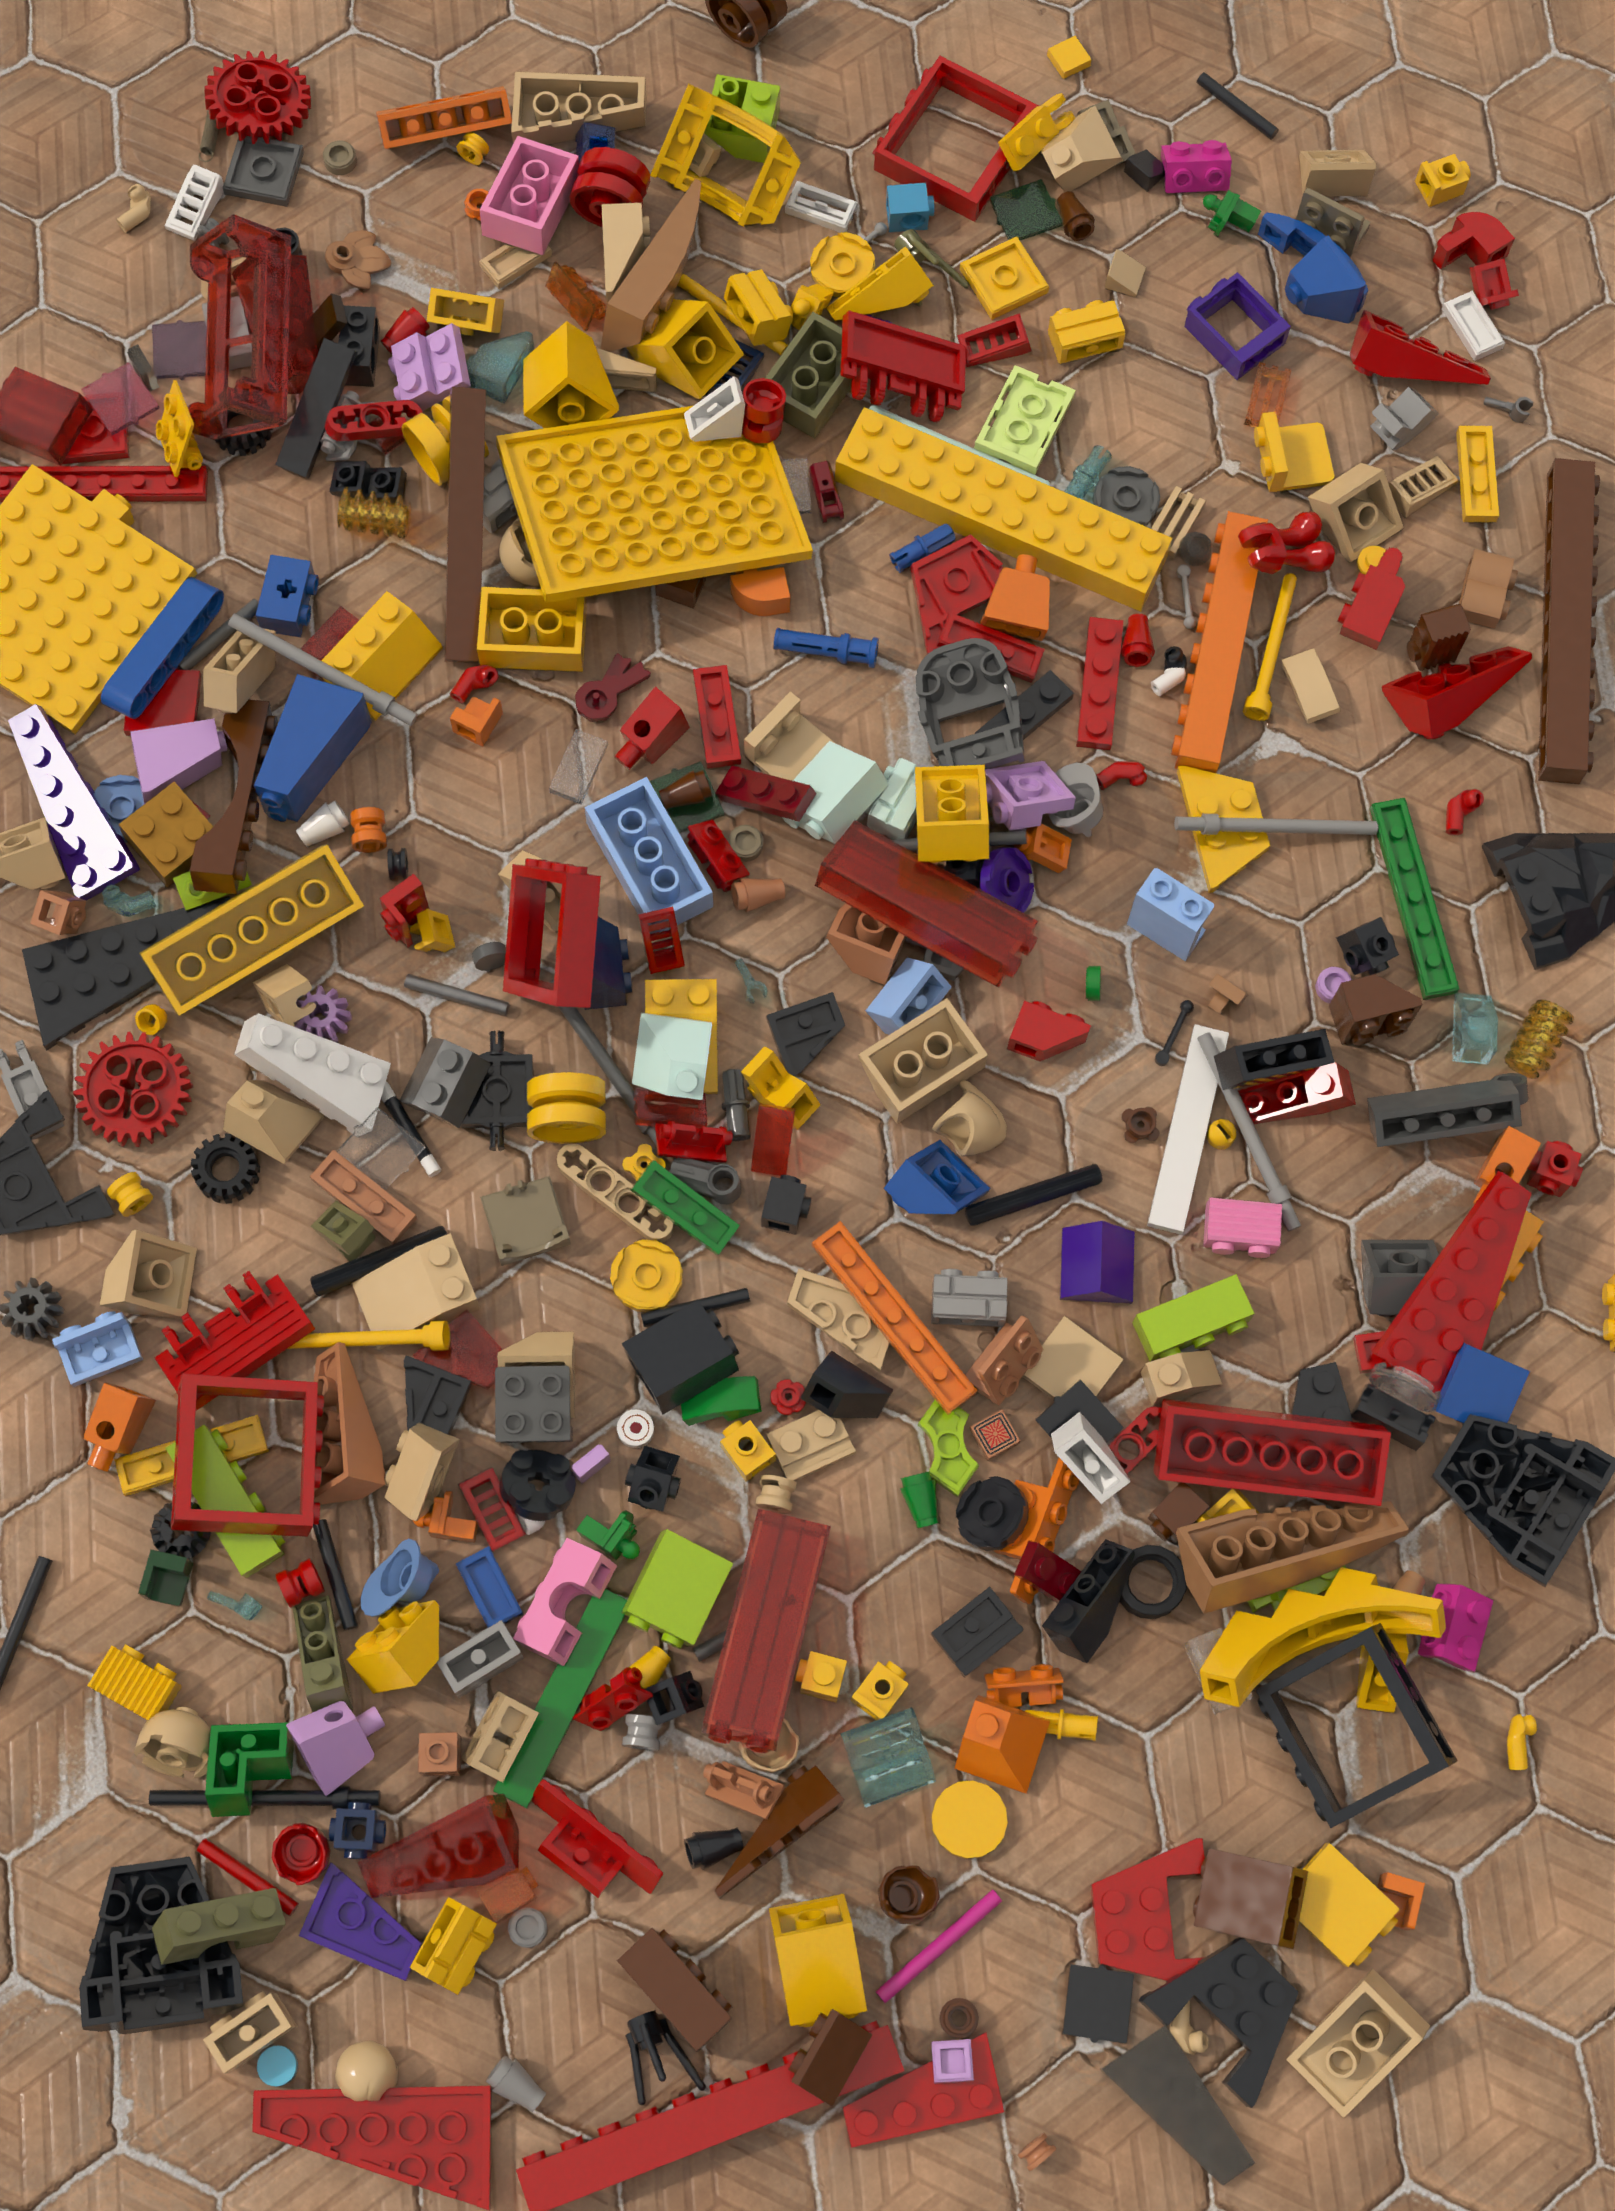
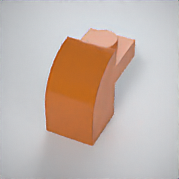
M784 567L757 571V568L737 571L734 572L735 575H730L732 597L744 611L757 616L790 613V594Z

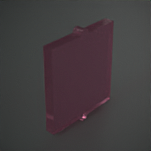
M129 362L109 374L103 373L100 379L81 389L112 436L132 424L138 425L139 420L160 409Z

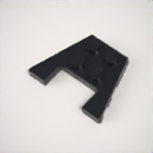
M49 1090L43 1092L37 1098L38 1100L26 1112H23L15 1120V1123L0 1137V1236L111 1218L116 1215L99 1185L67 1202L64 1201L32 1140L33 1136L65 1120Z
M1238 1937L1198 1961L1197 1965L1182 1974H1177L1156 1990L1142 1995L1138 2001L1166 2026H1169L1192 1997L1205 2008L1247 2050L1222 2083L1246 2107L1253 2108L1257 2102L1299 1992L1244 1938Z

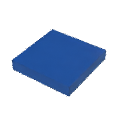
M1463 1343L1462 1347L1458 1350L1433 1410L1462 1423H1465L1470 1414L1508 1423L1530 1371Z

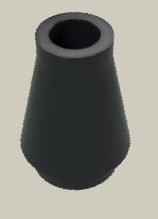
M738 1828L693 1832L692 1837L684 1839L687 1858L692 1869L701 1867L702 1870H705L744 1849L742 1836Z

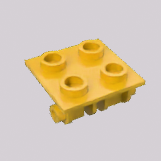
M173 380L170 393H167L164 397L163 416L156 424V437L158 440H161L165 460L170 464L174 477H178L181 468L197 470L203 462L202 454L192 432L194 423L177 380Z

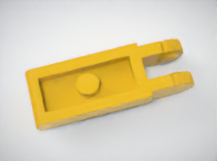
M1062 93L1056 94L1043 105L1037 106L998 141L1013 171L1021 170L1060 130L1066 128L1075 120L1072 111L1062 113L1054 121L1050 115L1051 112L1057 110L1066 102Z

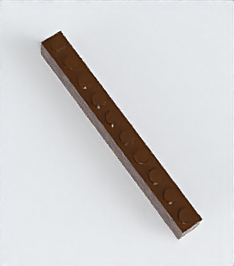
M1555 458L1547 473L1538 781L1580 784L1586 773H1590L1593 767L1594 755L1593 752L1588 751L1589 741L1592 740L1594 734V721L1589 720V710H1592L1595 701V690L1590 689V678H1593L1596 668V660L1591 658V648L1594 647L1596 641V627H1591L1592 617L1595 616L1597 609V597L1592 596V586H1595L1598 576V567L1593 565V556L1597 553L1599 543L1598 535H1594V526L1597 525L1599 518V505H1594V498L1598 494L1600 486V476L1595 475V462Z

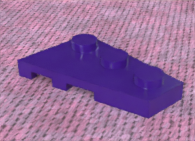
M330 1862L299 1936L407 1981L412 1971L409 1967L422 1943L335 1864Z

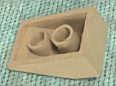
M642 203L602 204L607 303L650 244L649 216H642Z
M451 1233L411 1249L352 1283L370 1331L422 1329L424 1325H429L431 1321L450 1322L480 1310L476 1295ZM376 1345V1347H377L378 1350L390 1346V1345Z
M1372 1968L1286 2060L1344 2118L1423 2040L1430 2025Z

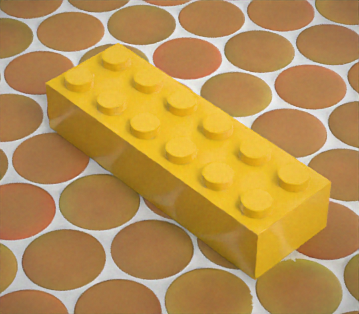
M322 845L139 954L176 1014L180 1016L362 908L364 905L328 845Z

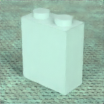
M829 741L793 780L811 785L817 794L800 822L787 818L783 819L795 829L798 826L805 829L815 839L820 840L824 838L836 844L889 784L875 761Z

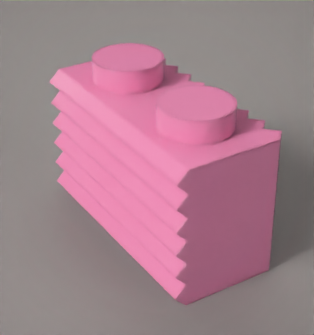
M1209 1198L1205 1208L1203 1247H1211L1213 1253L1222 1255L1233 1254L1234 1250L1248 1251V1255L1255 1258L1270 1257V1254L1276 1253L1281 1243L1282 1204Z

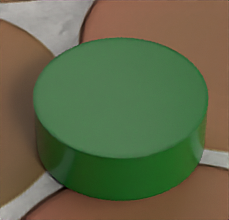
M1088 966L1086 969V999L1088 1001H1100L1101 966Z

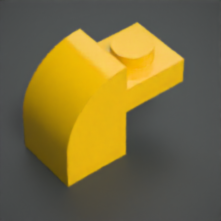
M765 1046L741 1071L749 1083L747 1089L752 1096L776 1118L796 1130L821 1105L807 1083L789 1074L774 1051Z

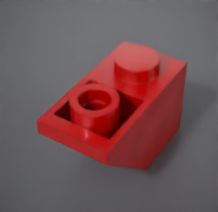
M1024 1001L1009 1038L1007 1050L1037 1061H1043L1084 1044L1091 1025L1085 1023L1083 1018L1075 1014L1067 1013L1062 1015L1054 1012L1045 1003Z

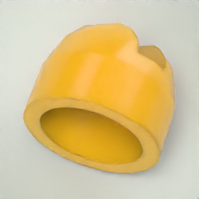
M150 1004L144 1006L136 1013L135 1022L140 1031L146 1032L147 1035H154L166 1025L167 1014L158 1005ZM153 1018L156 1020L155 1024L151 1023Z
M1226 1119L1214 1121L1207 1130L1209 1144L1220 1150L1229 1148L1234 1143L1237 1135L1234 1124ZM1217 1126H1221L1230 1138L1226 1139L1223 1132Z

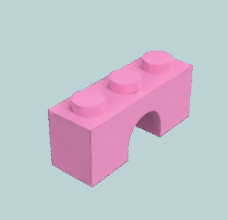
M566 1538L562 1547L556 1552L553 1564L544 1581L537 1587L535 1598L526 1615L520 1619L513 1639L529 1651L561 1666H565L582 1634L566 1621L565 1611L567 1605L573 1598L581 1594H589L600 1599L617 1565L602 1553Z

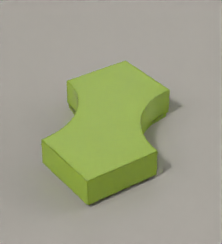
M934 1400L918 1423V1426L928 1435L933 1447L934 1459L929 1471L932 1480L935 1479L936 1483L958 1497L979 1467V1464L969 1455L963 1438L964 1426L970 1414L958 1407L951 1414L947 1415L938 1402Z

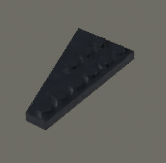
M230 896L207 902L187 911L185 908L22 949L41 1038L46 1051L57 1045L58 1040L71 1032L75 1034L85 1028V1024L103 1013L111 1012L154 985L153 982L156 980L139 953L231 899Z

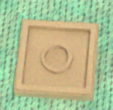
M1064 1316L1043 1343L1042 1347L1044 1350L1041 1352L1040 1360L1036 1366L1028 1369L1022 1377L1053 1400L1055 1396L1061 1397L1079 1379L1097 1397L1124 1359Z

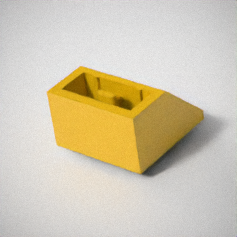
M435 1600L423 1603L415 1601L400 1608L396 1606L391 1607L380 1615L377 1627L373 1631L364 1634L355 1643L356 1650L346 1660L373 1694L416 1686L439 1660V1605Z

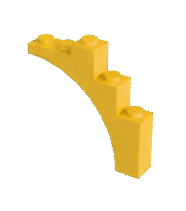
M1341 1567L1324 1596L1288 1589L1272 1618L1236 1610L1199 1671L1204 1699L1240 1707L1251 1691L1263 1679L1294 1657L1324 1644L1351 1638L1379 1623L1382 1624L1387 1634H1416L1441 1638L1446 1629L1443 1600L1378 1586L1376 1574Z

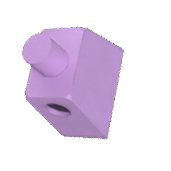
M338 1701L288 1723L286 1727L312 1777L324 1795L327 1796L373 1760L375 1754L366 1737L383 1728L385 1723L374 1706L355 1717L345 1701Z

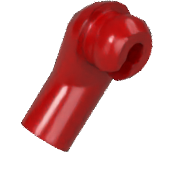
M1116 761L1096 774L1099 788L1105 790L1120 779H1129L1132 786H1140L1148 778L1144 772L1145 767L1139 762Z

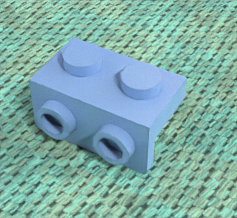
M106 1312L96 1317L94 1323L81 1327V1325L68 1327L60 1332L59 1337L52 1339L54 1347L59 1351L69 1382L73 1387L143 1360L130 1322L123 1312Z

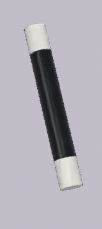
M386 1082L381 1096L383 1103L428 1176L433 1177L439 1174L442 1169L389 1083Z

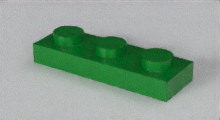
M654 1160L649 1163L630 1189L715 1255L720 1254L740 1226Z

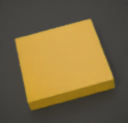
M1017 236L960 263L961 273L991 320L1049 293V285Z

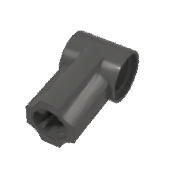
M676 1157L672 1161L669 1172L699 1195L713 1198L715 1202L726 1205L734 1203L739 1198L742 1187L738 1173L732 1166L728 1164L713 1165L693 1159ZM722 1178H729L733 1181L732 1187L725 1191L716 1189L715 1184Z

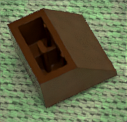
M1374 974L1342 982L1329 1004V1009L1341 1044L1353 1042L1354 1046H1359L1371 1042L1374 1036L1387 1034V1037H1394L1405 1033L1423 1004L1421 998Z
M834 2009L830 2010L828 2016L822 2012L819 2014L808 2033L815 2038L807 2052L801 2048L799 2049L788 2069L794 2073L791 2082L830 2106L834 2105L872 2037L871 2033Z

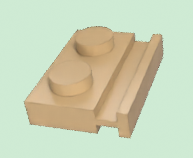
M820 1410L766 1434L786 1478L795 1482L856 1454V1450L849 1439L841 1418H831Z

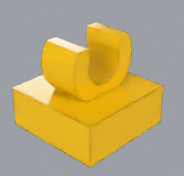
M429 909L416 914L418 923L410 928L411 933L421 935L422 941L414 945L416 950L428 952L434 949L445 953L455 948L448 915Z

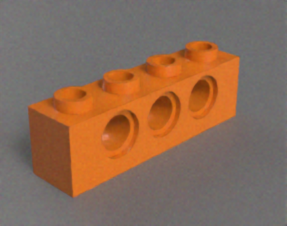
M503 86L376 112L385 149L512 123L507 93Z

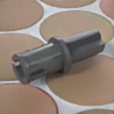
M729 1069L722 1074L725 1098L722 1110L726 1111L728 1131H732V1141H744L750 1138L747 1108L750 1107V1102L746 1100L744 1076L740 1069Z

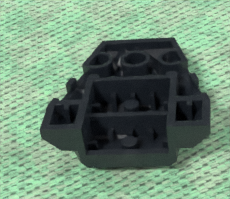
M1514 833L1483 843L1482 849L1494 877L1505 875L1528 930L1521 940L1534 970L1569 959L1579 948L1590 940L1593 941L1603 930L1615 922V833Z
M1470 1414L1433 1473L1432 1478L1512 1568L1546 1587L1614 1474L1615 1458L1586 1441L1577 1439L1574 1442L1552 1437V1433L1540 1431L1538 1434L1517 1429V1425Z
M190 1857L111 1867L99 1911L100 1919L97 1931L89 1949L88 1965L79 1987L83 2030L98 2032L116 2030L119 2034L139 2033L205 2023L211 2020V2015L225 2014L243 2006L240 1965L227 1941L207 1948L198 1958L161 1965L152 1927L163 1910L210 1901Z

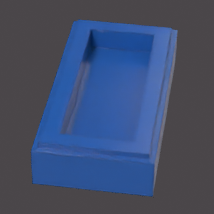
M489 1546L456 1563L488 1628L501 1620L506 1624L523 1615Z

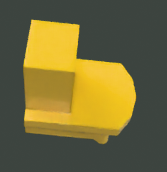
M818 283L809 287L801 285L791 305L793 312L792 325L800 330L812 312L821 316L823 309L829 305L834 293Z

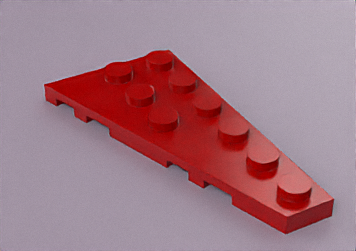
M1497 1171L1372 1350L1375 1355L1436 1398L1439 1396L1458 1350L1462 1347L1463 1343L1482 1350L1532 1194L1500 1171Z
M492 2086L389 2088L378 2101H354L344 2096L341 2089L254 2090L252 2132L489 2211L491 2210Z

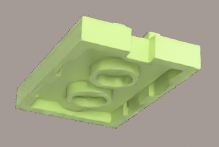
M1015 365L975 441L974 449L997 459L1005 460L1011 465L1035 475L1074 399L1076 390L1051 380L1049 385L1038 381V374ZM1009 392V394H1008V396H1007V398H1006V400H1005V402H1004L1003 399H1004L1006 393ZM995 417L996 419L991 427L990 424Z

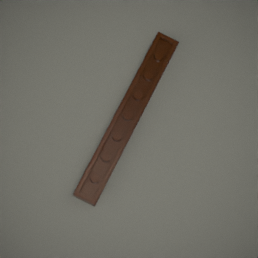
M451 387L444 662L479 663L477 641L482 589L486 389Z

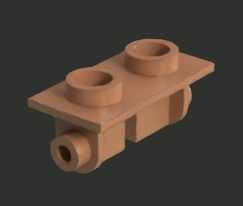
M724 1761L722 1763L707 1764L703 1772L704 1778L710 1784L705 1792L706 1796L766 1820L785 1788V1785Z

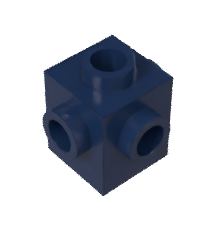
M349 1802L348 1809L337 1808L336 1818H331L329 1841L334 1842V1849L344 1851V1858L367 1859L368 1852L378 1853V1844L385 1843L386 1820H380L381 1813L371 1810L372 1804ZM364 1825L366 1827V1836L363 1839H355L353 1835L355 1827Z

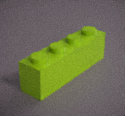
M205 1424L195 1429L192 1494L201 1509L261 1513L267 1511L257 1493L254 1492L249 1495L242 1482L248 1478L237 1460L230 1463L223 1451L229 1447L219 1430L216 1429L211 1432ZM175 1442L165 1448L173 1462L175 1459ZM216 1532L241 1576L246 1579L285 1555L281 1545L286 1543L282 1535Z

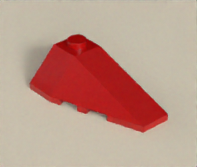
M1367 310L1363 311L1350 352L1351 360L1355 365L1354 368L1360 373L1367 376H1372L1373 373H1376L1383 377L1489 384L1491 378L1485 368L1448 350H1445L1442 355L1438 352L1439 348L1430 343V340L1422 336L1413 340L1409 338L1410 336L1402 331L1404 327Z
M1507 646L1471 656L1469 664L1451 665L1446 663L1439 665V672L1422 677L1419 671L1407 674L1382 685V692L1409 731L1423 735L1426 739L1440 738L1445 734L1444 732L1459 726L1532 660V653Z

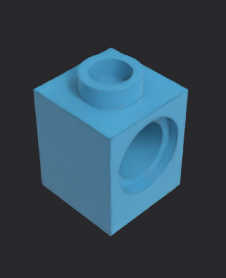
M926 183L887 186L886 212L889 232H902L909 229L928 230L929 216H934L933 195L927 196Z

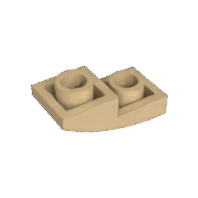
M1314 648L1282 659L1283 670L1295 691L1296 701L1308 724L1340 712V707Z

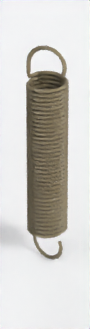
M209 110L207 111L200 151L205 155L212 156L211 159L204 161L200 158L201 153H199V159L203 162L212 160L219 131L216 127V119L210 120Z

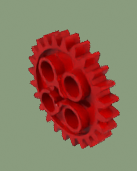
M247 51L246 59H242L239 55L234 54L233 63L223 59V69L214 66V76H207L208 85L204 86L205 107L209 110L210 120L216 119V127L218 129L226 127L227 136L237 132L239 134V141H243L246 136L251 137L252 144L257 142L258 137H263L266 144H269L270 136H275L277 140L282 141V132L290 136L294 135L293 126L302 128V119H308L309 117L308 109H311L310 85H306V76L299 75L298 66L289 68L288 59L280 63L277 62V54H273L270 59L265 58L263 51H260L258 58H253L250 51Z
M127 1032L125 1042H120L119 1038L113 1035V1046L108 1047L101 1041L99 1045L102 1052L99 1055L91 1051L88 1052L93 1062L91 1064L80 1063L79 1066L85 1073V1076H76L74 1080L83 1088L73 1091L76 1099L83 1101L75 1106L79 1113H86L82 1117L86 1126L93 1124L91 1130L96 1136L104 1132L103 1137L108 1143L117 1136V1141L121 1147L126 1145L128 1138L132 1139L136 1147L140 1146L141 1137H146L153 1144L154 1133L159 1132L162 1136L167 1137L165 1129L167 1124L176 1128L179 1126L174 1118L176 1114L187 1115L181 1103L192 1102L191 1096L184 1092L193 1088L191 1080L185 1078L191 1074L187 1066H180L184 1059L180 1053L173 1055L175 1049L171 1043L162 1048L163 1042L159 1036H156L149 1043V1037L146 1032H142L138 1041H135L131 1032ZM138 1060H142V1063H140L138 1071L136 1072V1063ZM117 1065H127V1069L123 1074L119 1076L112 1075V1071ZM155 1069L163 1070L159 1079L155 1081L147 1080V1076L151 1071ZM136 1082L140 1087L139 1089H134ZM127 1090H133L131 1097L128 1094ZM109 1099H120L119 1104L111 1110L104 1109V1105ZM144 1104H155V1108L150 1114H139L140 1108ZM130 1106V1117L128 1119H125L124 1117L127 1115Z

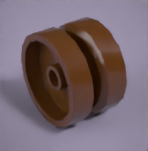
M705 0L708 13L718 28L733 42L746 48L756 46L768 34V30L775 27L787 15L788 9L786 0Z

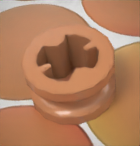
M1044 2132L1017 2154L1020 2159L1024 2158L1027 2160V2169L1029 2171L1040 2165L1057 2149L1054 2145L1047 2144V2135Z

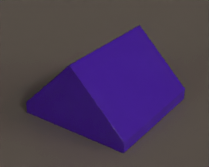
M1105 1221L1062 1228L1060 1300L1132 1304L1135 1232Z

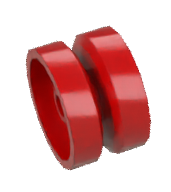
M595 147L584 153L577 170L578 177L573 183L570 193V205L578 215L590 223L603 227L602 204L642 203L643 208V198L646 196L650 184V172L643 162L625 151L610 147Z

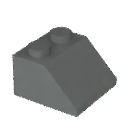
M431 1037L399 1101L460 1128L491 1064L468 1049L445 1039Z
M1361 1240L1363 1292L1369 1313L1383 1317L1399 1313L1439 1256L1434 1240Z

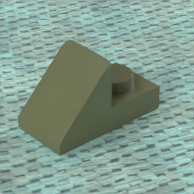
M335 1201L311 1225L322 1238L348 1261L357 1259L376 1238L372 1233L375 1228L365 1218L338 1201Z

